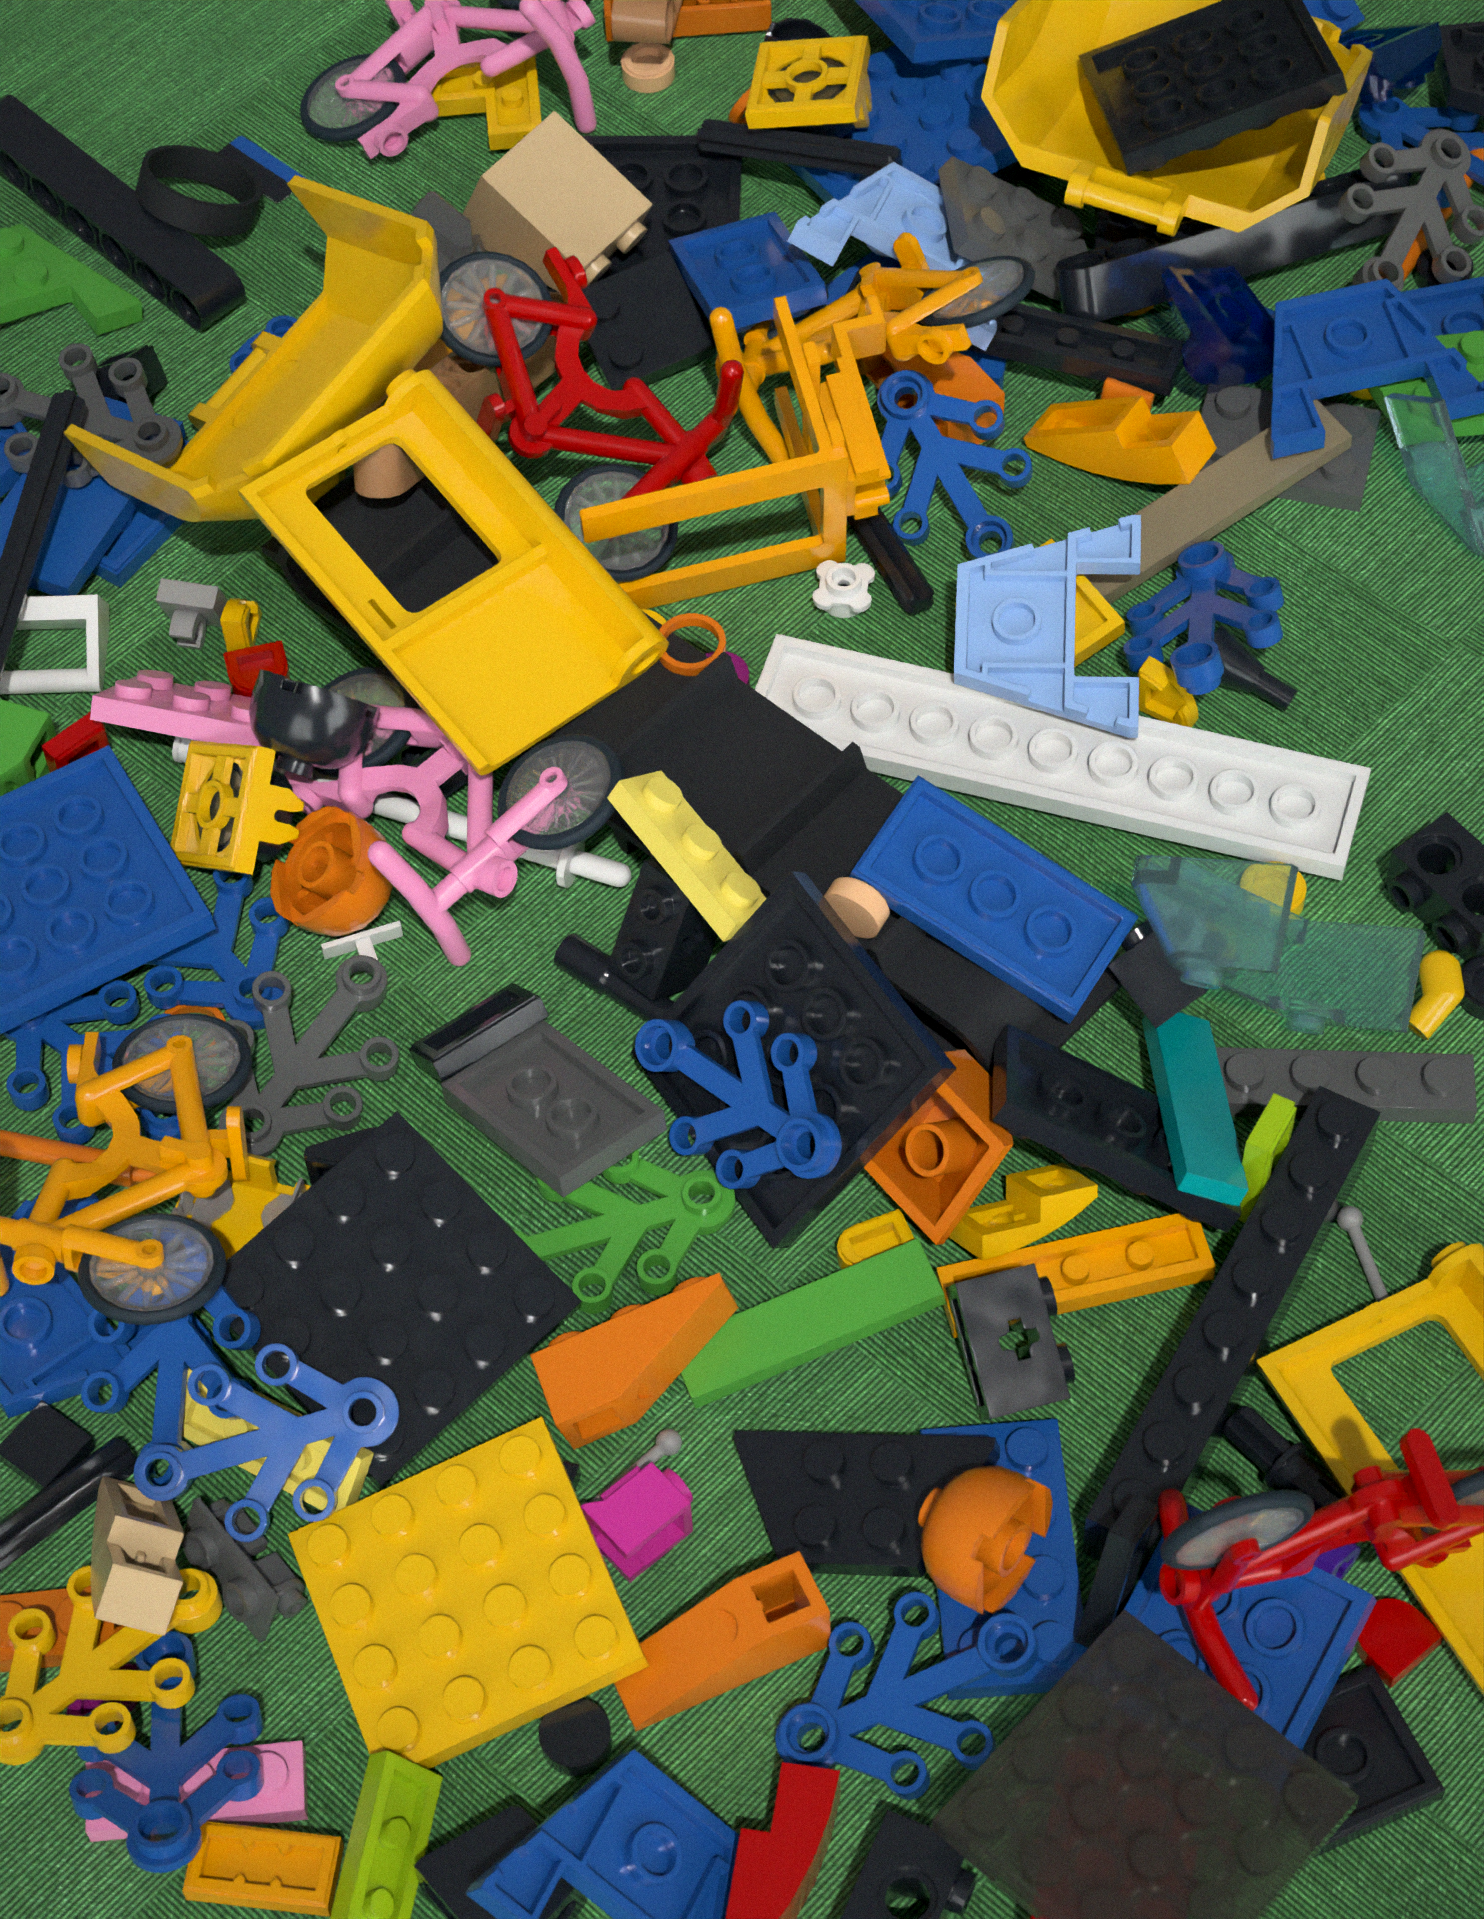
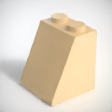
M554 110L481 175L463 215L471 221L472 235L480 234L485 250L507 254L525 262L538 273L547 286L560 293L542 262L546 250L556 246L563 259L571 255L576 256L585 270L587 286L597 282L612 263L607 258L617 249L626 254L641 240L647 231L642 222L653 204Z

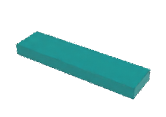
M1178 1012L1158 1028H1155L1145 1015L1142 1019V1025L1177 1190L1228 1205L1239 1206L1249 1188L1242 1165V1158L1210 1021Z

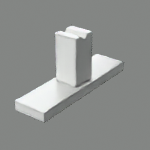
M396 921L323 943L321 947L324 959L357 950L358 955H366L378 960L373 945L402 937V926L400 921Z

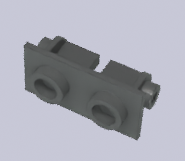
M199 1497L193 1501L181 1542L186 1557L196 1570L204 1571L214 1579L231 1616L235 1620L243 1622L257 1641L262 1643L266 1641L274 1615L281 1613L285 1619L297 1615L305 1607L307 1600L302 1595L305 1586L289 1569L277 1552L257 1561L252 1559V1556L266 1550L268 1541L264 1536L256 1541L241 1542L229 1535L225 1527V1515L231 1505L226 1499H220L207 1507ZM243 1508L240 1509L235 1518L236 1526L242 1533L252 1534L257 1530V1527L245 1514Z

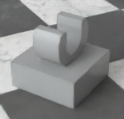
M163 578L160 579L156 602L171 620L170 637L178 638V647L201 650L203 647L206 625L221 627L220 618L228 601L217 586Z

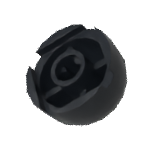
M260 669L251 696L249 716L252 732L259 744L265 748L273 749L276 751L275 754L279 755L275 767L311 778L315 767L338 769L350 764L365 749L373 733L380 708L305 682L293 681L285 678L283 675Z

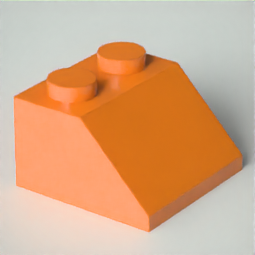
M965 1049L944 1052L957 1069L864 1167L935 1245L946 1242L1013 1146L1012 1134L1006 1131L1002 1125L992 1121L993 1078Z

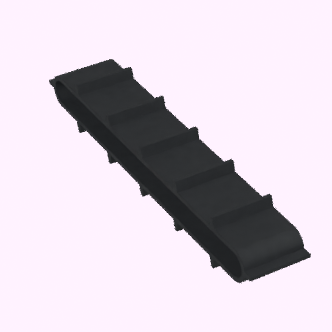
M353 471L313 503L398 603L411 613L424 610L499 563L496 555L427 476L398 496L378 499L362 496L355 491ZM274 536L261 546L264 554L281 565L286 578L306 603L372 651ZM644 613L658 630L662 627V624ZM671 633L668 636L669 645L666 652L673 659L684 663H697L709 658L676 634ZM722 652L697 676L675 674L666 669L658 660L638 678L515 757L519 759L534 746L557 736L585 734L605 741L616 751L624 768L625 779L662 770L666 777L680 788L685 800L703 822L717 833L722 845L744 872L757 882L762 894L766 898L769 897L791 871L806 873L824 896L835 879L849 877L853 868L904 796L900 791L867 769L860 746L852 742L841 751L741 681L737 676L731 656L725 652ZM376 656L379 666L387 668L382 663V661ZM572 749L558 752L540 761L532 768L539 775L547 768H560L568 779L566 788L574 789L582 799V807L591 813L603 801L610 784L608 761L600 754L590 750ZM513 758V759H511L510 761H508L507 763H505V765H508V764H509L512 760H514L515 758ZM615 810L606 824L613 829L621 850L628 855L638 847L653 858V854L618 811ZM890 908L889 917L877 936L868 939L856 937L944 1052L965 1049L992 1078L994 1075V1042L1007 1024L1060 1049L1123 986L1109 966H1107L1069 1024Z

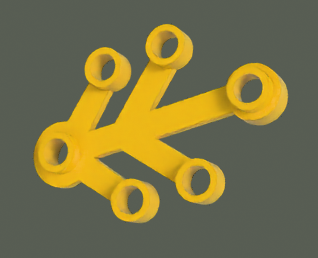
M91 1566L79 1568L70 1576L67 1582V1592L74 1608L60 1673L38 1691L37 1686L42 1656L51 1650L56 1640L55 1630L44 1611L29 1608L17 1613L8 1625V1636L15 1651L5 1695L0 1697V1763L12 1766L25 1764L37 1757L45 1745L95 1746L101 1752L108 1754L119 1753L131 1745L136 1735V1727L128 1709L124 1705L116 1702L104 1703L95 1708L89 1717L58 1714L77 1699L156 1702L162 1708L176 1709L185 1705L194 1694L195 1683L189 1667L185 1662L177 1658L160 1660L152 1666L150 1671L117 1670L161 1638L162 1635L125 1626L96 1647L102 1620L94 1617L91 1596H80L81 1592L91 1585ZM192 1568L179 1570L183 1583L166 1633L173 1628L189 1634L205 1631L218 1620L222 1612V1599L214 1579L204 1571ZM199 1590V1592L190 1599H179L183 1594L189 1591ZM34 1627L43 1628L37 1637L30 1640L21 1639L27 1630ZM168 1678H182L181 1683L176 1688L171 1690L160 1689L161 1684ZM16 1720H22L16 1729L8 1732L1 1731L7 1724ZM113 1721L123 1722L122 1727L116 1733L111 1735L100 1734L106 1724Z

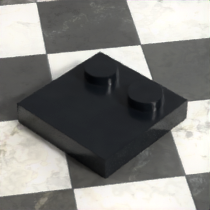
M670 251L582 289L587 301L597 315V324L593 335L585 342L609 390H623L624 382L631 377L640 378L648 385L717 354L715 342Z

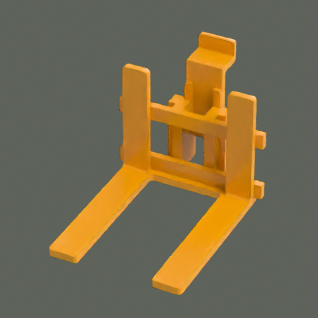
M876 295L866 296L865 316L832 324L831 356L837 373L826 375V382L820 383L821 361L815 342L802 343L801 347L786 296L773 298L774 322L802 411L801 435L787 386L774 389L775 409L790 460L596 505L579 511L584 542L591 543L801 492L814 536L648 575L631 582H619L620 587L640 609L654 608L816 569L819 564L828 560H833L837 563L845 562L847 516L853 515L855 520L878 515V506L890 504L885 479L891 478V472L856 364V359L881 354L886 350L887 324Z

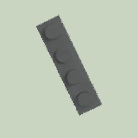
M1216 1047L1232 1117L1260 1118L1273 1093L1296 1102L1295 1119H1302L1318 1087L1322 1086L1381 1112L1379 1121L1474 1124L1477 1103L1473 1054Z

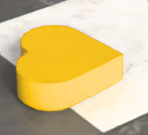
M899 1208L855 1224L844 1230L837 1243V1260L841 1270L915 1239L901 1209Z

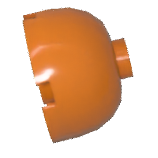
M326 806L309 813L295 826L299 830V835L297 839L288 841L294 844V846L288 853L286 862L284 863L278 859L275 860L271 872L270 894L275 910L296 926L320 935H349L365 928L381 913L390 898L393 885L368 858V849L373 842H387L385 836L357 814L343 811L335 806Z
M1000 1466L975 1467L954 1477L943 1489L938 1487L932 1490L921 1507L918 1524L923 1527L921 1549L925 1568L936 1586L954 1600L983 1614V1609L992 1614L1000 1611L1019 1590L1036 1559L1026 1555L1025 1551L1030 1543L1033 1532L1044 1538L1046 1537L1053 1506L1051 1490L1019 1472Z

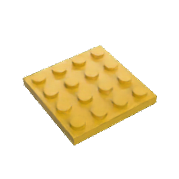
M542 1416L340 1509L323 1521L312 1522L287 1534L369 1754L388 1750L428 1770L649 1667L592 1529L581 1509L580 1501L553 1437Z

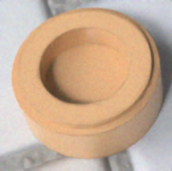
M638 43L629 47L621 58L622 79L625 85L639 93H656L666 89L675 78V61L672 51L659 43Z
M840 877L835 879L824 895L825 899L852 934L859 938L868 939L877 936L890 914L884 897L875 888L856 878Z

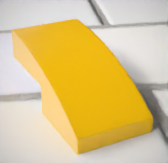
M1064 1163L1006 1175V1200L969 1208L949 1238L981 1260L1009 1253L1045 1237L1082 1212L1098 1197V1184Z

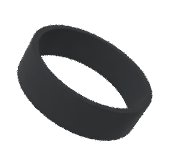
M166 145L151 149L144 155L135 193L140 204L149 213L174 227L201 235L234 236L248 231L253 226L262 195V186L258 178L249 169L222 154L193 146ZM178 177L204 182L227 192L240 203L218 204L194 199L174 191L157 178Z

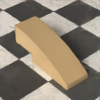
M106 1476L102 1477L98 1489L91 1551V1598L94 1617L99 1620L165 1636L183 1583L175 1559L184 1536V1531L172 1500L155 1501L149 1499L139 1491L136 1484Z

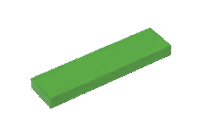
M916 1238L732 1315L681 1372V1375L695 1409L940 1307L946 1304L944 1292L919 1239Z

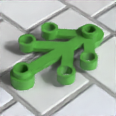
M637 1149L626 1156L631 1159L627 1165L622 1167L611 1166L603 1171L602 1175L606 1180L614 1184L631 1182L661 1197V1199L638 1204L589 1181L567 1196L562 1197L536 1176L538 1191L544 1199L551 1202L565 1201L597 1217L531 1236L521 1231H513L542 1261L607 1243L594 1266L579 1271L572 1281V1291L582 1301L580 1310L589 1314H597L605 1311L611 1305L614 1297L613 1288L647 1232L668 1225L672 1226L660 1248L648 1250L639 1257L637 1261V1276L640 1287L649 1294L663 1295L670 1292L678 1281L677 1270L697 1236L712 1234L720 1230L731 1219L736 1204L734 1189L724 1187L719 1182L714 1171L697 1170L681 1177L639 1158V1151ZM697 1195L713 1196L711 1201L704 1204H698L691 1200V1198ZM654 1266H663L669 1270L661 1278H652L646 1274L649 1268ZM591 1284H597L604 1288L601 1294L594 1297L585 1296L581 1293L586 1286Z

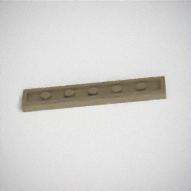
M1317 399L1313 400L1326 432L1324 448L1273 459L1270 453L1271 426L1200 471L1190 484L1178 485L1133 514L1141 515L1140 575L1084 574V576L1106 601L1111 604L1176 562L1184 549L1193 544L1208 541L1351 448L1352 435Z

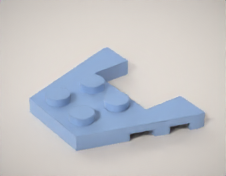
M895 162L890 163L853 186L850 194L838 201L833 198L822 205L818 214L812 218L804 216L799 219L787 242L833 267L849 236H854L866 243L868 248L874 253L883 257H892L899 261L893 244L901 233L907 232L917 238L931 270L954 271L973 262L954 253L942 188ZM990 271L981 273L983 277L982 283L963 294V296L990 297L993 304H995V287L990 285ZM946 313L944 318L950 316L952 313ZM991 320L966 329L971 343L985 351L997 331V321Z
M1141 515L1119 518L1118 525L1091 532L1089 527L1068 533V539L1038 548H1034L1031 543L957 564L954 684L1121 736L1138 738L1139 677L1075 676L1074 659L1076 576L1078 574L1140 575Z

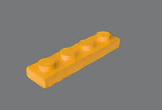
M1181 1213L1021 1248L986 1260L977 1258L937 1267L936 1277L944 1292L946 1304L943 1306L954 1339L958 1338L946 1287L955 1283L1035 1263L1038 1277L1047 1276L1051 1282L1057 1303V1315L1214 1280L1216 1266L1201 1223L1191 1221Z

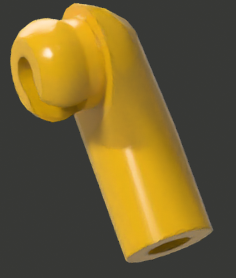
M1443 950L1431 951L1420 961L1418 973L1422 997L1402 1019L1404 1024L1413 1033L1424 1040H1428L1461 1002L1465 994L1460 963L1454 955Z

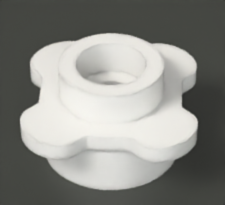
M833 560L824 561L818 565L816 575L820 579L819 588L813 592V603L818 608L825 610L834 617L849 618L858 615L871 606L868 586L875 579V571L870 565L866 563H858L855 566L849 563L838 564Z

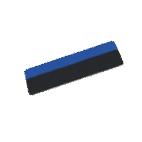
M238 136L217 152L249 169L260 181L262 194L276 203H280L293 193L287 183L294 175L306 178L244 136Z

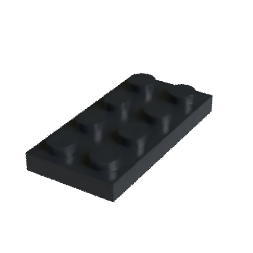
M1010 1024L1006 1025L994 1042L992 1121L1002 1125L1006 1131L1015 1137L1031 1139L1060 1153L1067 1161L1076 1166L1090 1167L1119 1181L1122 1186L1135 1194H1146L1176 1208L1184 1217L1191 1221L1205 1222L1226 1233L1231 1229L1241 1216V1203L1239 1206H1232L1177 1190L1158 1096Z

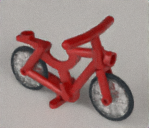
M555 246L545 251L542 260L560 291L564 303L553 302L546 284L538 273L525 262L515 257L498 252H475L458 258L439 274L443 331L440 338L459 357L474 364L495 367L506 401L503 402L498 393L486 396L483 399L476 423L492 441H495L498 438L502 424L512 420L508 431L509 443L515 452L529 459L545 456L552 449L654 465L647 473L634 467L620 464H601L587 468L572 477L562 488L554 508L555 513L616 582H631L647 577L658 570L670 557L677 541L678 522L586 543L581 531L579 511L596 505L668 489L679 480H681L682 485L718 477L716 470L705 454L723 440L738 410L744 377L743 365L733 359L723 363L720 370L716 400L712 410L692 430L685 431L640 378H628L623 384V390L613 391L594 382L583 370L578 356L579 342L586 341L593 335L597 324V315L582 292V289L587 287V276L576 256L571 255L563 259ZM548 336L555 337L554 364L561 381L538 405L524 360L534 355L544 345ZM582 403L598 413L623 420L642 416L664 443L560 426Z
M1413 1428L1405 1433L1399 1441L1400 1450L1408 1470H1382L1380 1465L1363 1468L1353 1474L1355 1482L1350 1489L1351 1495L1314 1511L1312 1499L1301 1491L1274 1490L1244 1497L1233 1496L1215 1503L1213 1508L1189 1519L1185 1497L1179 1490L1171 1488L1161 1492L1158 1497V1509L1164 1537L1160 1555L1164 1564L1159 1575L1160 1589L1163 1597L1169 1604L1173 1606L1182 1605L1196 1645L1231 1708L1241 1715L1250 1714L1257 1708L1259 1699L1257 1692L1222 1632L1212 1603L1217 1601L1222 1593L1305 1575L1313 1569L1315 1560L1320 1554L1362 1541H1370L1373 1544L1380 1563L1388 1571H1399L1415 1563L1423 1568H1435L1446 1560L1449 1554L1462 1553L1472 1547L1469 1539L1484 1533V1466L1473 1470H1444L1430 1436L1420 1428Z

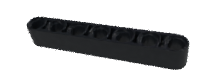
M5 94L0 98V175L196 331H202L246 299L243 283L228 263L187 231L165 223L149 213L138 201L135 190L11 94Z
M1378 163L1380 167L1385 168L1383 163ZM1356 169L1318 181L1308 197L1239 233L1191 219L1180 223L1174 237L1155 230L1061 259L1056 263L1055 267L1062 313L1101 322L1390 233L1402 212L1370 216L1363 223L1355 224L1347 221L1341 215L1338 207L1339 199L1352 185L1357 183L1365 184L1374 191L1410 186L1409 174H1392L1386 181L1375 183L1368 180L1361 172V169ZM1353 198L1354 203L1359 208L1364 209L1362 203Z

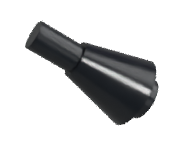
M1222 624L1214 635V642L1218 645L1224 665L1220 685L1249 694L1254 692L1286 712L1298 691L1266 672V667Z

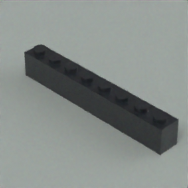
M1322 1086L1318 1087L1089 1511L1085 1523L1083 1554L1100 1561L1109 1530L1134 1495L1157 1504L1156 1510H1158V1515L1137 1580H1140L1163 1536L1158 1509V1497L1164 1490L1173 1488L1179 1490L1184 1495L1186 1503L1189 1502L1224 1435L1223 1426L1237 1410L1258 1370L1256 1360L1266 1355L1335 1224L1338 1212L1345 1205L1372 1153L1381 1112Z

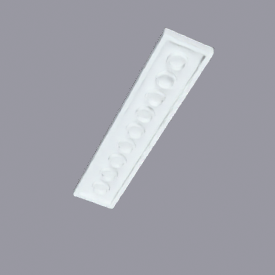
M776 634L755 688L761 695L841 751L852 742L860 746L866 767L871 772L914 781L917 775H919L936 787L1263 863L1269 861L1282 862L1294 867L1298 871L1342 881L1371 772V768L1143 716H1139L1138 738H1128L954 684L953 673L781 634Z

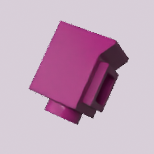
M652 1462L642 1470L638 1466L632 1469L600 1495L601 1501L581 1505V1509L592 1529L602 1555L629 1583L693 1532L691 1512L693 1496L689 1488L673 1470L666 1468L661 1472Z

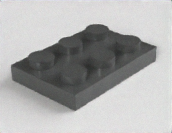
M952 156L938 170L954 253L973 262L995 256H1017L1024 258L1032 264L1036 273L1032 289L1061 302L1055 267L1056 263L1066 257L1087 251L1083 234L1084 229L1080 218L1067 208H1058L1036 197L1024 187H1015L993 176L981 166H972ZM1003 268L993 270L1020 284L1023 281V273L1018 269Z
M1215 381L1209 382L1201 416L1217 449L1200 471L1271 426L1272 391ZM1317 399L1352 435L1351 448L1275 497L1360 512L1381 410Z
M544 1020L441 1083L444 1101L449 1107L562 1197L567 1196L667 1130L664 1110Z

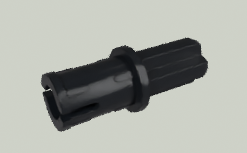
M1242 1406L1232 1414L1223 1426L1224 1435L1266 1473L1263 1482L1267 1487L1272 1488L1276 1486L1280 1490L1301 1491L1312 1499L1315 1511L1346 1497V1493L1340 1486L1318 1468L1305 1454L1307 1447L1302 1442L1295 1445L1290 1444L1253 1408Z

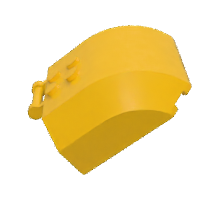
M1017 0L998 21L981 99L1022 167L1069 181L1064 197L1065 204L1082 208L1085 203L1157 225V232L1172 237L1176 235L1184 216L1239 233L1310 195L1334 156L1361 91L1373 52L1362 44H1352L1350 51L1338 42L1341 34L1340 28L1330 21L1311 16L1343 72L1348 89L1347 93L1339 96L1333 95L1328 104L1320 108L1302 109L1281 117L1267 128L1247 130L1223 139L1219 145L1212 149L1204 151L1194 150L1170 159L1159 169L1139 171L1128 175L1084 75L1078 55L1222 0Z
M294 175L287 183L288 187L327 235L323 292L282 338L262 331L251 343L253 351L206 404L199 402L187 416L199 431L181 450L177 461L172 466L165 468L73 424L64 431V435L109 485L172 516L189 522L259 519L239 496L238 489L325 440L336 431L344 429L378 409L388 397L386 390L389 384L404 371L413 369L441 337L443 316L437 241L434 229L428 221Z

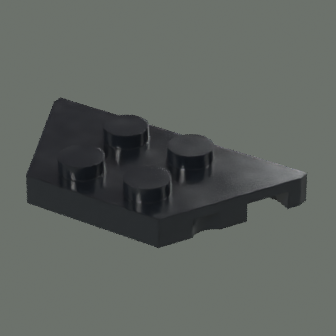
M735 1430L734 1434L736 1448L778 1560L800 1551L811 1574L922 1578L926 1568L921 1549L923 1527L919 1526L918 1517L925 1499L932 1490L938 1487L943 1489L954 1477L978 1466H995L1000 1458V1447L996 1437Z

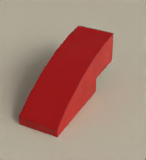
M782 1762L771 1831L766 1832L741 1828L725 1919H797L815 1885L831 1842L841 1798L840 1770Z

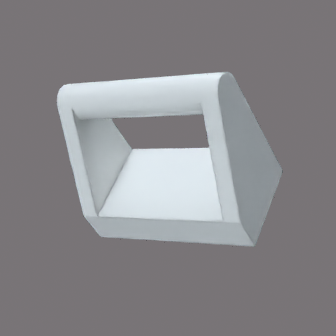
M99 595L26 597L16 630L86 628L87 668L3 671L0 680V695L103 691L109 636V604Z

